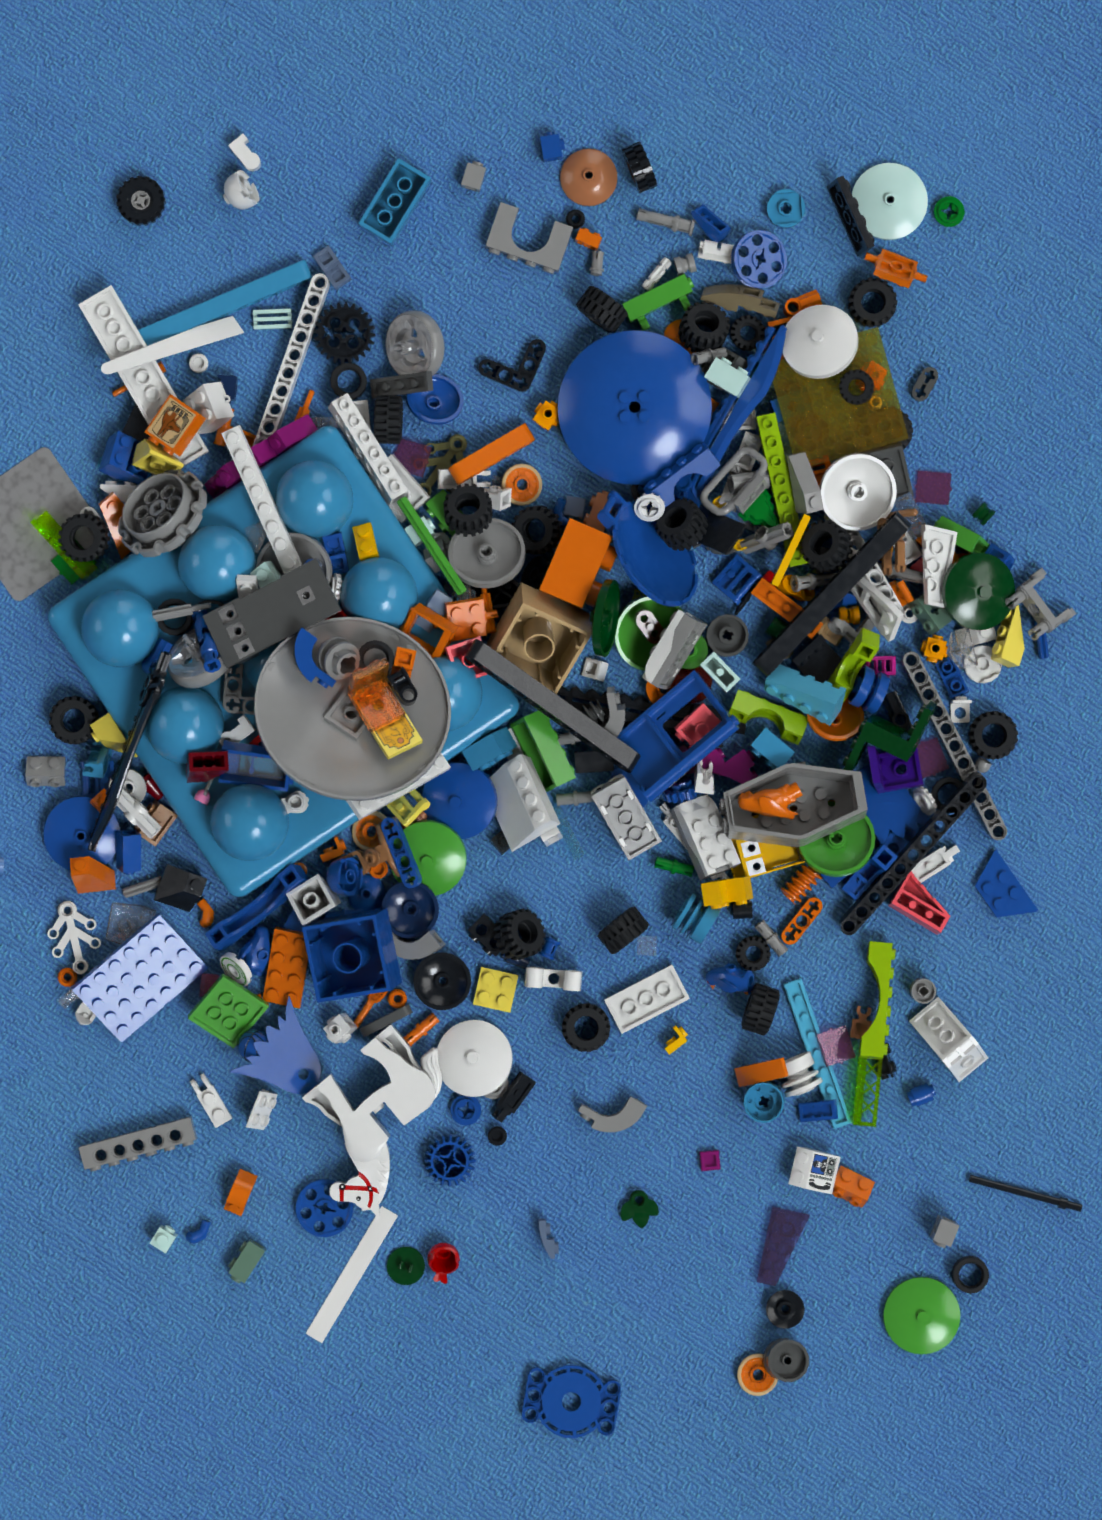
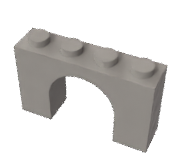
M500 202L486 243V248L489 249L488 252L498 256L500 253L505 254L507 259L515 262L518 259L525 261V265L535 268L536 265L540 266L544 272L550 274L558 273L573 232V227L555 221L549 240L543 248L534 252L524 251L517 247L512 239V230L519 208Z

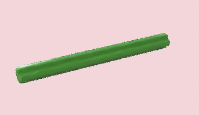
M400 498L397 501L398 506L458 596L466 592V587L408 498Z

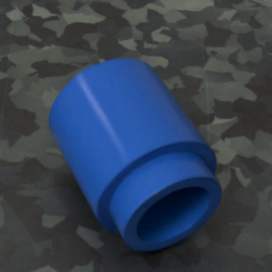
M927 1082L910 1089L906 1093L912 1107H919L934 1100L933 1096L936 1095L932 1084L928 1086Z

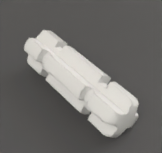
M664 257L660 265H657L648 276L649 279L644 281L642 284L644 289L647 291L652 290L654 284L666 272L665 270H668L672 265L668 258Z

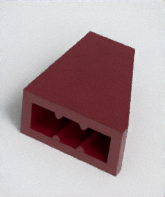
M228 751L188 753L186 764L187 783L207 782L229 771Z

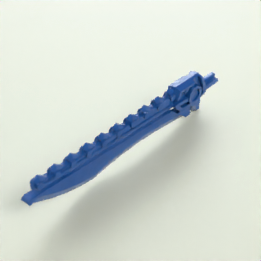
M784 325L780 326L777 333L775 332L776 328L767 327L765 329L764 341L760 340L756 343V354H751L747 357V368L744 370L749 372L747 376L751 377L739 400L732 394L729 397L724 396L721 399V409L712 413L713 422L709 426L704 442L719 462L738 430L766 396L773 382L781 360L787 327ZM716 470L706 477L697 473L683 476L674 487V498H679L680 500L682 498L690 499L700 507L701 492L711 481Z

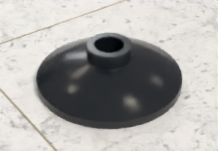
M538 556L531 560L523 571L521 582L535 589L540 588L549 568L548 560L543 556Z
M778 1291L767 1302L766 1313L768 1319L779 1328H792L800 1323L804 1316V1303L800 1296L793 1291ZM787 1305L789 1307L788 1311L783 1312L781 1310L782 1306Z

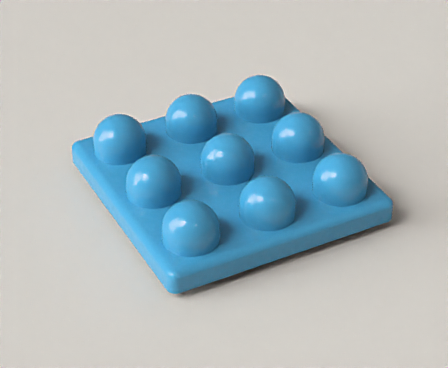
M323 426L260 468L288 533H300L313 537L324 547L322 537L342 531L349 571L340 574L342 577V587L338 604L347 617L372 619L399 629L406 622L410 608L415 607L419 603L426 606L427 600L437 588L447 594L335 427ZM240 481L207 503L198 528L178 548L170 552L161 553L160 556L143 557L140 553L137 555L132 553L49 610V624L127 740L129 737L128 732L134 724V716L137 715L140 708L139 695L148 675L141 668L143 660L149 657L159 638L174 645L180 637L194 629L193 622L190 629L185 633L169 635L158 627V622L153 618L152 611L157 610L159 605L168 599H180L194 606L204 600H215L227 604L239 598L236 584L237 575H251L250 573L256 569L257 559L261 550L269 542L243 481ZM371 522L379 557L360 561L352 527ZM211 604V608L207 609V612L209 613L221 606ZM186 616L164 620V623L170 628H179L184 624ZM414 624L410 633L436 648L444 630L435 628L428 633L417 624ZM469 639L452 641L450 646ZM283 641L259 652V656L243 663L242 696L255 697L260 673L272 652ZM447 653L433 659L442 672L450 696V728L445 745L441 751L445 759L449 761L464 749L516 716L519 711V701L512 691L491 676L485 675L476 678V672L473 667H467L470 666L468 662L464 660V663L467 665L465 666L459 657H454V662H451L448 659ZM236 664L231 667L233 674L228 673V677L240 678V674H236V668H240V664ZM167 668L164 688L156 705L153 707L135 753L231 895L235 897L248 895L278 875L291 863H296L359 821L346 800L333 799L317 794L295 781L293 785H289L287 792L271 790L256 784L234 785L219 783V776H217L208 790L210 793L208 805L193 799L197 791L205 789L208 781L187 783L186 764L188 753L222 751V745L220 744L222 734L240 725L237 719L244 714L229 713L223 708L225 673L216 681L204 687L185 688L172 679ZM233 679L228 682V688L231 691L238 689V681ZM231 699L230 702H227V706L230 707V710H233L234 707H240L239 711H243L242 704L244 699H240L241 703H235L234 699ZM249 700L246 703L248 711H254V700ZM245 714L256 730L239 743L249 744L259 733L255 722V715ZM262 741L259 742V746H263ZM241 755L240 771L249 772L251 756ZM254 757L255 770L253 773L283 777V771L272 759ZM295 791L305 793L306 797L309 798L306 811L287 814L286 807L281 799L286 798Z

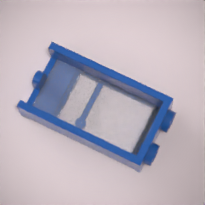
M224 739L222 751H228L229 771L219 776V783L234 785L256 784L271 790L288 792L289 785H293L294 780L288 777L275 764L264 746L229 742V740Z

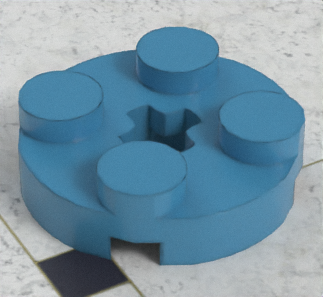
M781 189L775 192L767 203L768 218L772 224L780 228L794 227L801 221L805 213L804 200L791 189ZM785 203L788 207H791L788 214H784V211L780 209Z

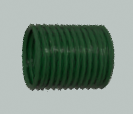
M776 616L765 631V634L767 633L768 636L770 635L774 639L788 624Z

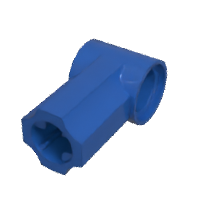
M159 638L149 657L145 658L142 662L141 668L146 674L151 673L149 668L153 664L156 666L161 651L170 653L174 645Z

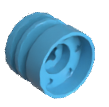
M692 893L679 908L672 928L677 929L681 923L684 924L680 933L683 934L688 928H691L689 938L701 944L721 910L719 908L711 909V906L702 909L703 899L700 898L697 904H694L693 902L697 895Z
M770 1081L753 1084L744 1097L745 1111L756 1122L767 1123L775 1120L781 1114L785 1104L783 1091L778 1085ZM762 1096L770 1099L768 1106L760 1104Z

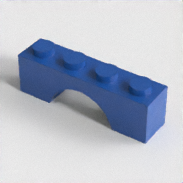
M705 442L693 447L686 456L680 457L672 467L664 469L656 479L647 482L643 490L645 494L653 493L656 496L660 495L665 507L675 501L674 487L680 478L691 473L701 474L706 477L721 466V464Z

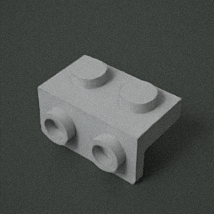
M27 756L25 773L27 786H65L66 758Z

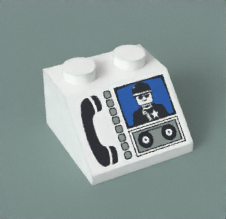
M797 1147L788 1184L832 1194L841 1157L807 1147Z

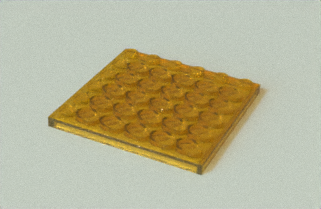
M878 327L858 332L859 343L854 359L843 371L828 378L812 379L796 373L788 365L783 354L781 356L778 370L773 379V385L792 454L805 452L811 467L839 459L845 455L860 453L909 439ZM851 370L866 372L874 383L872 397L861 405H853L846 402L840 394V380L845 373ZM859 379L851 381L848 387L850 393L855 396L862 394L865 389L863 381Z

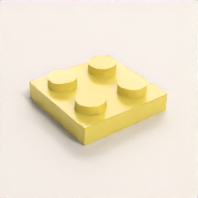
M481 967L473 1005L510 1013L519 975Z

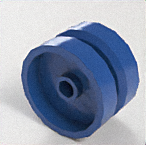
M864 665L857 674L853 689L848 696V704L855 707H860L863 704L864 711L875 714L886 696L890 684V676L882 672L875 675L874 669Z

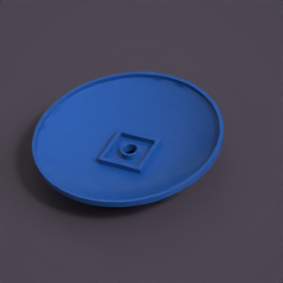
M630 330L613 333L600 338L586 347L568 368L558 397L560 429L573 455L591 472L616 483L627 485L647 484L650 480L660 476L664 469L672 467L680 457L689 454L693 447L704 442L710 426L712 412L708 382L699 364L694 365L692 363L691 354L675 341L648 331ZM635 401L640 404V410L637 413L629 410L631 402Z

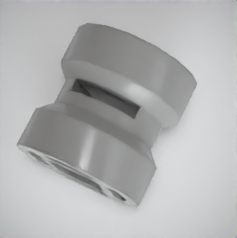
M692 253L686 254L685 259L679 256L673 258L678 276L685 274L687 270L690 273L697 272Z

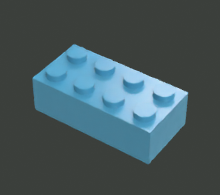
M398 158L359 221V227L393 246L432 182L431 177Z

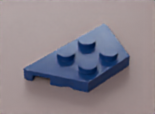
M995 849L975 883V888L995 917L1037 912V907Z

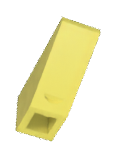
M1019 605L1011 609L1006 618L1001 622L997 630L996 642L992 647L991 660L1008 668L1020 666L1025 649Z

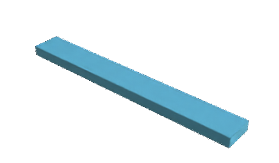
M802 978L784 983L783 986L806 1052H811L815 1062L812 1065V1069L819 1071L815 1078L821 1077L823 1080L818 1085L823 1100L836 1099L838 1119L830 1120L832 1127L836 1129L852 1122Z

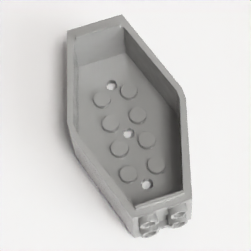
M796 763L780 766L724 792L719 803L720 814H724L725 817L722 822L723 832L727 833L729 839L790 847H801L865 818L868 811L861 772ZM794 782L798 784L803 795L797 798L794 803L788 805V809L791 806L797 807L796 812L798 815H795L793 820L760 814L758 818H753V812L742 810L738 805V797L741 793L747 791L755 793L763 789H776L784 784L790 785ZM829 800L835 801L833 807L828 805Z

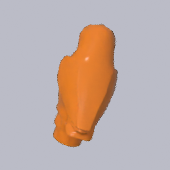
M794 782L790 785L784 784L776 789H763L755 793L751 791L741 793L738 797V805L742 810L763 816L793 820L798 813L788 809V805L794 803L797 798L803 795L798 784Z

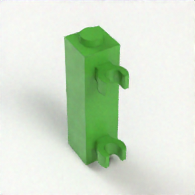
M685 274L623 303L622 306L628 313L627 318L629 322L632 323L638 320L642 331L650 328L645 316L679 300L683 310L686 311L691 305L686 296L692 294L694 285L691 278H686Z

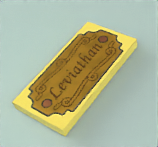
M384 677L349 693V698L387 759L395 757L422 743V738Z

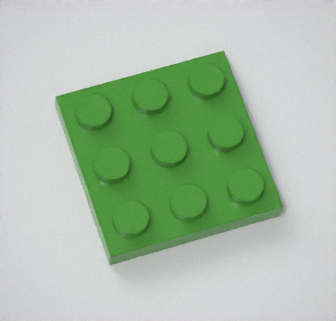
M222 973L188 1014V1019L227 1045L235 1048L242 1034L251 1029L268 1009L269 1003Z

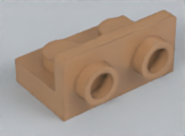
M154 799L146 808L149 811L148 813L162 826L161 830L150 839L137 825H134V829L141 834L143 839L156 847L177 818V814Z

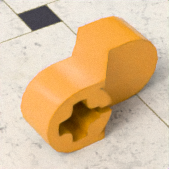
M792 575L783 576L780 585L777 587L782 593L794 597L798 601L812 600L815 595L814 589H802L799 592H793L790 585Z

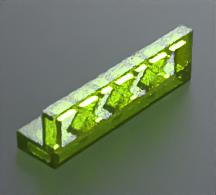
M45 511L40 517L34 518L30 522L82 580L88 578L98 569L93 561H74L71 557L65 555V551H62L60 548L62 546L61 543L58 542V539H60L58 533L62 530V527L48 511Z
M859 1052L852 1124L876 1127L882 1060H878L876 1064L871 1066L867 1062V1058H859ZM872 1070L877 1077L876 1081L869 1085L865 1081V1075ZM868 1090H871L875 1097L868 1105L863 1100V1096ZM867 1109L873 1114L872 1122L861 1121L862 1113Z

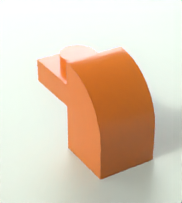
M240 1169L224 1209L242 1216L258 1176Z

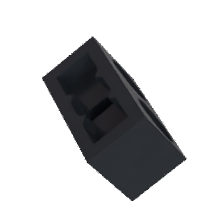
M484 913L468 929L470 932L468 936L476 943L480 941L484 945L482 949L489 956L493 954L496 957L500 953V948H493L490 945V940L494 938L495 932L493 931L497 926ZM479 924H484L487 927V933L479 935L476 932V927Z

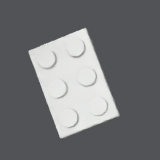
M391 454L388 459L408 490L404 497L408 498L415 511H417L430 496L396 456ZM397 501L389 505L396 518L401 523H404L407 518L398 506Z

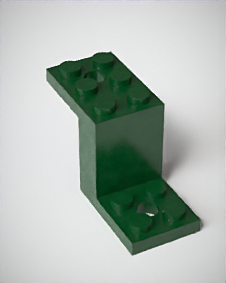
M930 701L927 705L924 704L916 716L919 720L915 721L909 731L875 714H872L870 718L866 717L858 729L861 733L854 738L850 746L853 750L846 755L842 763L845 766L843 770L853 771L856 768L867 743L907 762L914 754L937 703Z

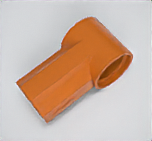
M813 290L796 298H790L783 307L785 316L792 317L807 307L822 305L820 295L817 290ZM788 305H796L797 311L790 312L788 310Z

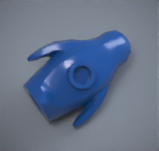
M258 927L252 939L241 948L238 955V960L244 958L251 973L257 976H262L267 963L269 964L271 941L270 931L267 927Z
M733 963L712 969L705 976L707 983L710 984L712 989L716 985L727 993L744 992L746 995H750L754 987L752 971L740 969Z

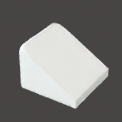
M586 657L581 676L603 682L609 664Z

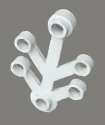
M64 901L58 906L59 917L54 926L48 930L47 935L50 939L58 938L60 935L59 930L65 921L68 929L57 947L53 948L52 955L55 958L62 957L66 945L71 940L75 957L73 970L77 974H83L87 972L89 964L83 959L78 938L88 943L93 949L101 946V940L97 937L93 938L75 927L74 919L84 924L87 930H94L97 922L78 913L77 907L73 902ZM65 907L71 908L69 914L64 912ZM89 921L94 922L93 928L87 926ZM51 930L57 932L56 937L50 935ZM94 939L99 942L97 947L92 945ZM57 948L61 950V955L59 956L55 954V949ZM79 963L84 964L85 967L83 970H80L78 968Z

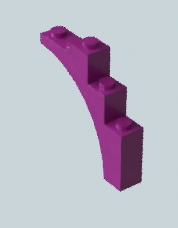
M308 414L278 429L264 441L250 447L259 468L318 430ZM232 460L223 465L204 486L212 498L215 499L242 481L234 461Z
M683 744L679 749L685 752L689 749V746L686 747ZM718 748L702 760V768L707 769L709 762L712 761L713 774L729 777L741 784L759 777L754 770L752 772L749 770L755 765L753 762L755 757L750 750L746 752L743 749L725 762L723 759L726 756ZM695 766L686 774L695 773Z

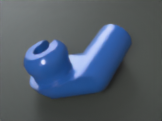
M563 498L557 499L553 509V513L559 516L558 521H562L560 527H566L569 521L568 517L563 515L567 502Z

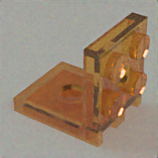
M386 658L380 661L378 659L374 660L365 668H357L350 675L347 695L370 733L405 717L403 708L386 682L389 668ZM378 703L384 708L381 711H377L373 708V705Z

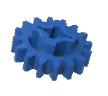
M682 776L662 793L664 801L668 803L673 801V803L677 802L679 804L693 800L697 797V794H701L694 792V778L692 776Z

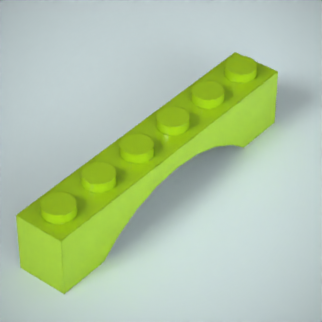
M869 941L866 963L872 970L877 982L879 1003L872 1025L860 1038L859 1058L882 1060L883 1056L887 1055L888 1044H885V1036L889 1035V1025L886 1024V1020L891 1014L888 998H892L893 987L889 986L890 979H893L894 976L891 960H895L896 949L892 948L893 943Z

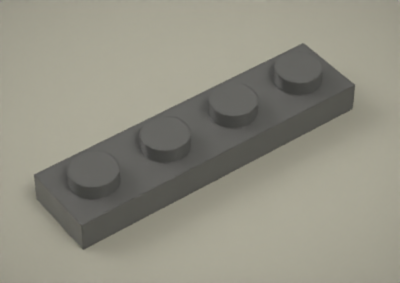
M432 371L370 379L372 399H376L377 395L398 396L433 391Z

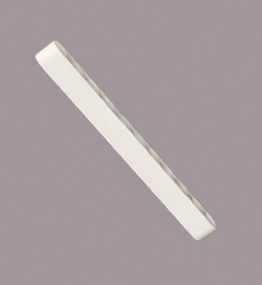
M315 274L311 279L253 446L267 439L281 427L314 333L313 330L316 328L315 322H318V316L322 311L330 288V281L324 274ZM318 279L325 280V285L322 288L316 287ZM312 297L319 298V303L316 306H311L309 303ZM306 315H312L313 317L312 322L309 324L303 323V318ZM300 333L306 334V339L303 342L297 341V336ZM293 351L300 352V357L297 360H291L290 358ZM287 369H292L294 372L291 378L284 377V372ZM279 388H287L285 396H278ZM279 405L281 411L276 415L272 414V407ZM268 423H273L274 430L267 433L265 426Z

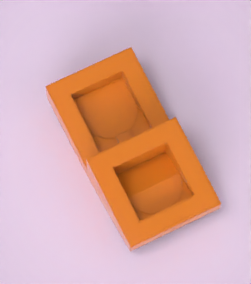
M397 646L390 675L399 671L400 667H403L409 677H411L416 651Z

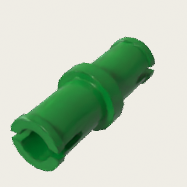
M657 856L654 868L670 871L671 874L678 873L692 877L694 865L678 862L677 859L670 860Z

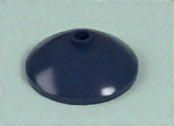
M400 882L388 890L382 901L381 908H387L392 932L403 938H417L425 935L433 928L438 919V900L433 891L423 883L418 887L407 888L403 882ZM409 905H413L415 907L414 912H410L408 910Z

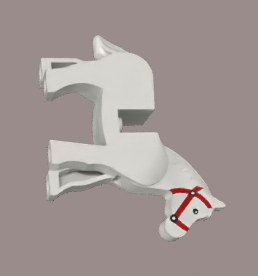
M390 1024L361 1049L364 1055L376 1059L385 1067L391 1081L371 1093L356 1110L352 1108L332 1073L302 1097L305 1102L318 1107L325 1116L342 1127L346 1150L359 1172L358 1175L351 1177L347 1182H334L330 1187V1196L335 1201L353 1202L362 1211L371 1210L377 1217L380 1216L379 1204L384 1197L389 1180L390 1153L387 1141L390 1134L372 1111L376 1114L384 1107L383 1102H385L400 1122L405 1125L431 1106L442 1086V1072L439 1065L438 1049L432 1047L421 1057L419 1065L413 1056L411 1046L393 1024Z

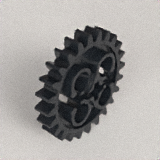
M345 302L344 307L337 303L336 309L330 305V312L324 309L325 316H318L321 323L315 322L319 329L313 330L315 334H318L314 341H320L316 347H323L321 355L328 353L327 360L334 357L335 364L338 359L343 364L345 360L352 363V359L355 358L359 362V355L365 358L364 351H371L368 344L374 345L370 338L376 337V335L370 331L374 330L375 326H369L373 320H366L368 312L361 314L362 307L355 310L354 303L351 308L348 307L347 302ZM339 319L341 324L338 328H334L335 332H343V329H346L348 333H355V330L351 329L349 324L352 320H358L360 322L358 331L361 332L367 328L363 334L366 342L358 337L359 345L352 349L348 346V343L351 339H355L354 335H346V338H343L341 334H334V338H338L340 343L337 347H331L329 345L331 340L329 335L322 339L326 333L323 326L331 330V321Z

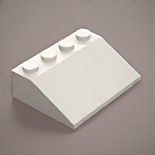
M519 754L503 764L490 777L495 786L498 799L495 816L512 852L560 824L531 757Z

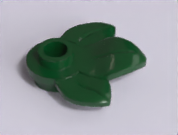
M642 1190L633 1191L630 1194L629 1201L624 1203L621 1208L622 1221L632 1218L640 1228L646 1226L649 1215L657 1216L659 1214L656 1202L648 1199L647 1194ZM641 1196L642 1202L637 1203L635 1198Z

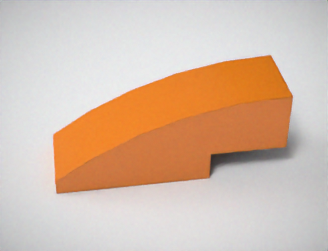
M784 1057L734 1068L739 1087L789 1076Z

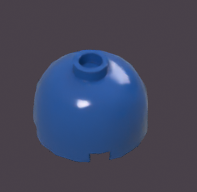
M348 857L340 858L329 865L326 881L331 891L341 896H353L356 891L361 889L363 872L362 869H358L357 864L359 863L357 860Z

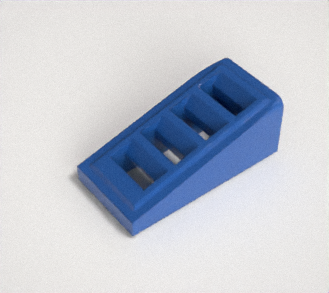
M702 204L691 212L693 218L711 241L719 243L727 237L731 228L705 205Z

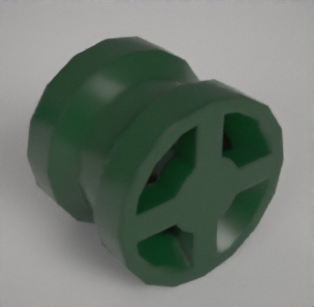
M983 502L973 513L972 517L978 518L980 524L984 526L996 511L989 509L987 503Z

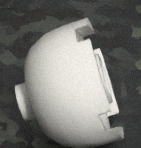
M238 170L226 179L223 195L227 204H231L240 210L251 208L258 204L257 202L260 199L255 184L252 183L250 185L247 180L250 177L242 170Z

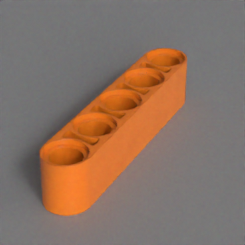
M524 423L455 463L448 470L457 485H460L529 445L536 439L527 424Z

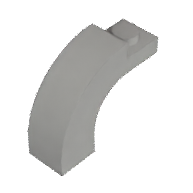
M435 930L428 931L417 941L407 940L392 932L396 954L403 959H421L436 953L446 945Z
M630 1096L624 1107L612 1115L600 1114L584 1104L580 1105L578 1112L581 1113L580 1117L587 1121L594 1120L591 1128L602 1132H618L635 1124L644 1113L647 1105Z

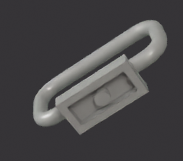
M751 447L740 448L702 490L700 500L703 506L717 516L727 515L735 507L740 513L744 514L768 487V484L762 477L768 467L766 458ZM744 455L752 456L760 463V468L725 507L718 508L708 500L709 493Z

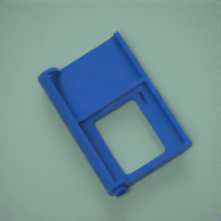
M693 670L623 729L617 738L641 755L631 774L640 785L639 789L642 794L652 802L740 729L738 726L740 722L733 714H729L703 678ZM703 692L722 717V721L687 751L682 752L666 732L663 724L694 697Z

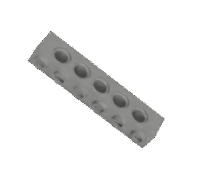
M192 1116L82 1145L79 1147L84 1170L90 1169V1172L101 1169V1165L108 1164L109 1167L120 1164L119 1160L126 1158L127 1162L139 1159L138 1155L145 1154L147 1157L157 1154L156 1150L164 1149V1152L176 1149L175 1145L182 1144L183 1147L194 1144L193 1140H196L198 1137ZM178 1130L181 1133L180 1139H173L171 1131ZM154 1135L162 1137L160 1145L153 1143L152 1137ZM141 1140L144 1144L143 1149H136L134 1141ZM116 1145L124 1146L125 1153L123 1155L116 1153ZM104 1150L107 1154L106 1159H99L97 1151Z

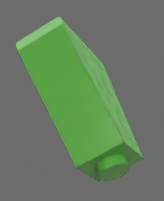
M941 516L934 524V527L958 532L955 548L964 553H985L990 546L980 535L944 516Z

